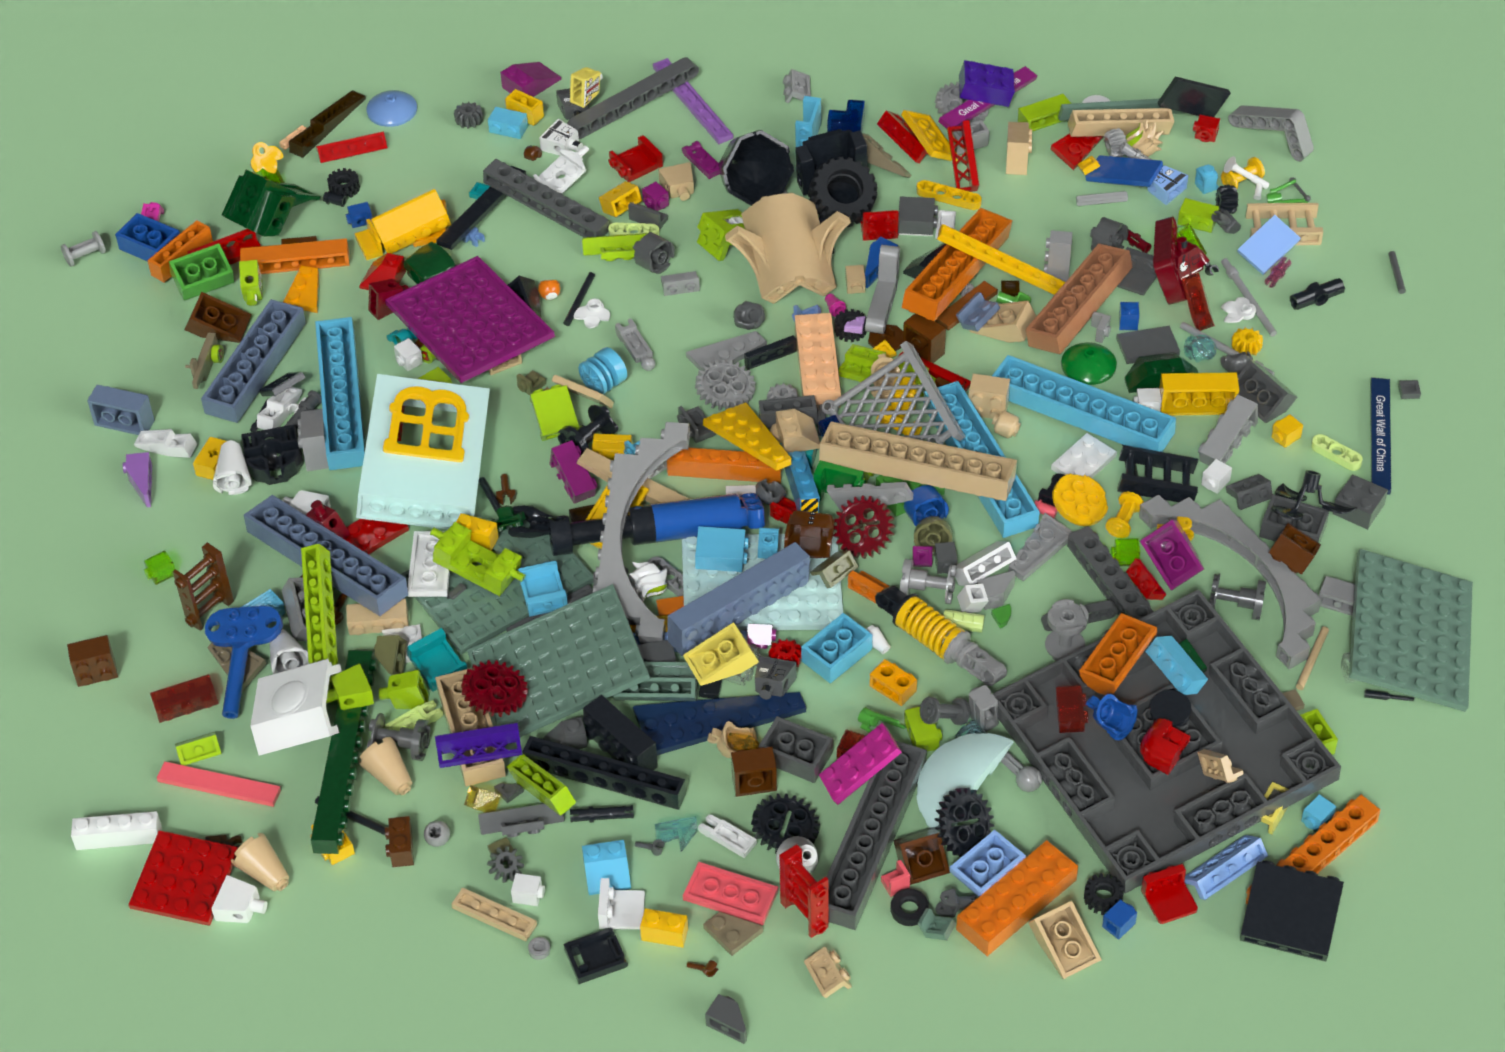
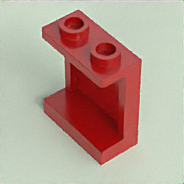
M644 135L638 137L637 146L617 155L613 150L609 151V165L627 182H631L663 167L662 153Z

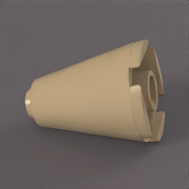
M385 737L382 739L383 743L378 745L375 742L361 754L360 759L362 761H359V764L395 795H405L411 790V778L395 741L391 737Z
M258 833V838L250 837L236 850L234 854L237 857L235 860L231 859V862L236 868L272 891H282L289 883V875L267 837L263 833Z

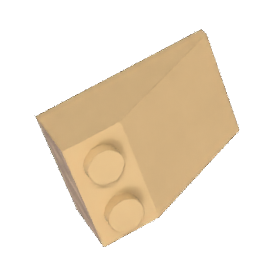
M1029 301L998 304L1000 309L978 332L969 330L971 333L1008 343L1022 342L1027 337L1025 329L1036 318V314Z
M1072 901L1028 922L1039 945L1062 979L1102 960Z

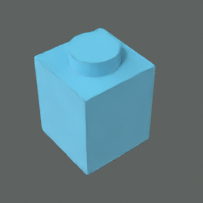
M1319 794L1304 809L1301 822L1307 828L1317 832L1323 823H1328L1332 819L1336 806Z

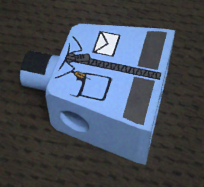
M1163 166L1151 186L1147 187V190L1167 205L1187 189L1188 175Z

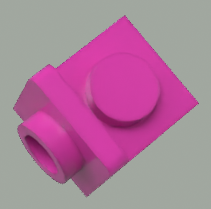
M150 202V204L143 203L141 215L159 222L160 215L164 214V209L160 204Z

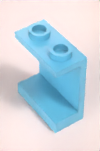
M804 96L803 121L796 120L795 122L796 147L803 146L802 142L808 140V137L818 135L821 126V98Z

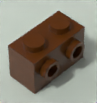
M410 817L388 818L389 827H385L386 840L389 839V844H386L385 848L386 856L391 858L392 867L414 865Z

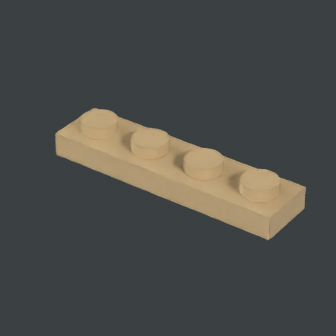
M465 888L461 889L452 902V909L523 941L528 940L537 926L536 920Z

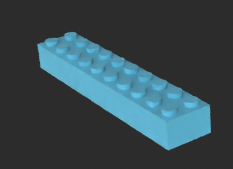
M352 317L315 321L329 470L363 466L365 439Z
M1010 355L1006 356L992 375L994 377L1010 379V402L1125 446L1163 452L1175 434L1176 418Z
M959 381L937 387L966 436L961 441L950 437L945 441L946 445L1005 457ZM924 391V397H929L927 391ZM930 400L926 409H936L932 400ZM939 412L933 422L943 421ZM946 424L944 425L940 435L948 430ZM1017 474L1006 501L978 496L1003 538L1033 529L1039 524V510Z

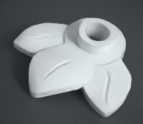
M1237 297L1235 301H1228L1221 306V309L1228 313L1224 319L1225 323H1237L1242 319L1250 320L1256 313L1255 305L1250 304V301L1244 297Z
M594 298L590 299L586 306L579 307L576 310L574 319L584 320L585 326L592 329L599 325L600 320L609 321L610 312L604 308L603 303L599 299Z

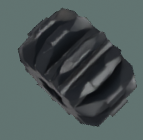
M1224 185L1217 189L1215 206H1219L1221 213L1227 210L1230 214H1234L1237 211L1239 200L1237 188Z

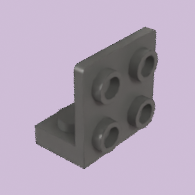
M1127 247L1125 250L1130 251L1133 268L1117 287L1145 295L1157 278L1153 265V255Z

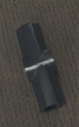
M1340 278L1323 284L1314 282L1306 290L1290 296L1291 306L1294 310H1299L1312 304L1321 306L1329 298L1344 293L1345 287Z

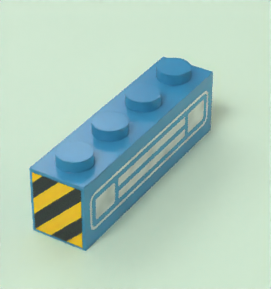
M805 451L788 452V455L791 457V465L785 467V473L797 510L819 513L820 497Z

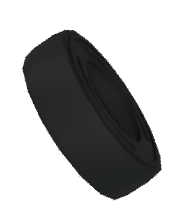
M904 889L897 892L892 898L890 912L893 919L899 924L915 926L918 925V921L925 909L929 908V903L922 892L915 889ZM911 901L918 906V909L914 913H906L902 910L901 906L903 903Z

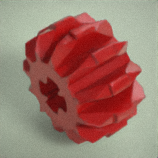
M788 638L785 641L778 639L777 643H772L768 652L770 658L796 662V667H799L800 661H802L800 644H796L795 640L789 641Z

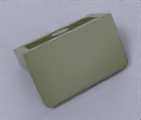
M850 550L839 551L810 571L812 576L820 575L826 588H832L848 576L852 570L857 569L858 565Z

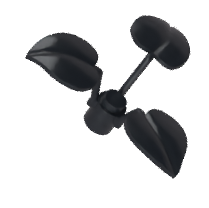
M1306 470L1299 493L1289 489L1284 483L1275 491L1277 496L1297 500L1295 507L1289 509L1282 506H1272L1270 510L1286 518L1300 520L1304 514L1296 511L1301 501L1307 500V496L1304 494L1305 492L1315 493V490H1318L1319 504L1328 511L1337 514H1349L1356 511L1358 507L1349 508L1324 501L1321 492L1322 485L1319 484L1321 474L1316 471Z

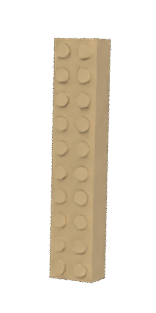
M830 422L820 442L819 461L822 460L867 473L870 472L1003 501L1007 500L1014 483L1017 460L836 422Z

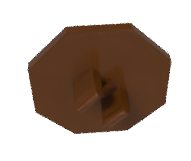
M886 325L884 334L869 333L868 344L874 348L886 340L897 351L903 343V331L897 325Z

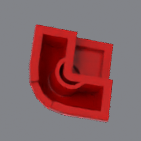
M1159 718L1153 722L1140 743V752L1147 764L1169 775L1179 761V755L1189 743L1190 736L1172 727V721Z

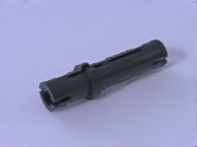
M633 805L601 808L589 806L588 809H570V815L579 814V816L570 817V822L589 821V823H594V820L633 819V813H624L625 811H633Z

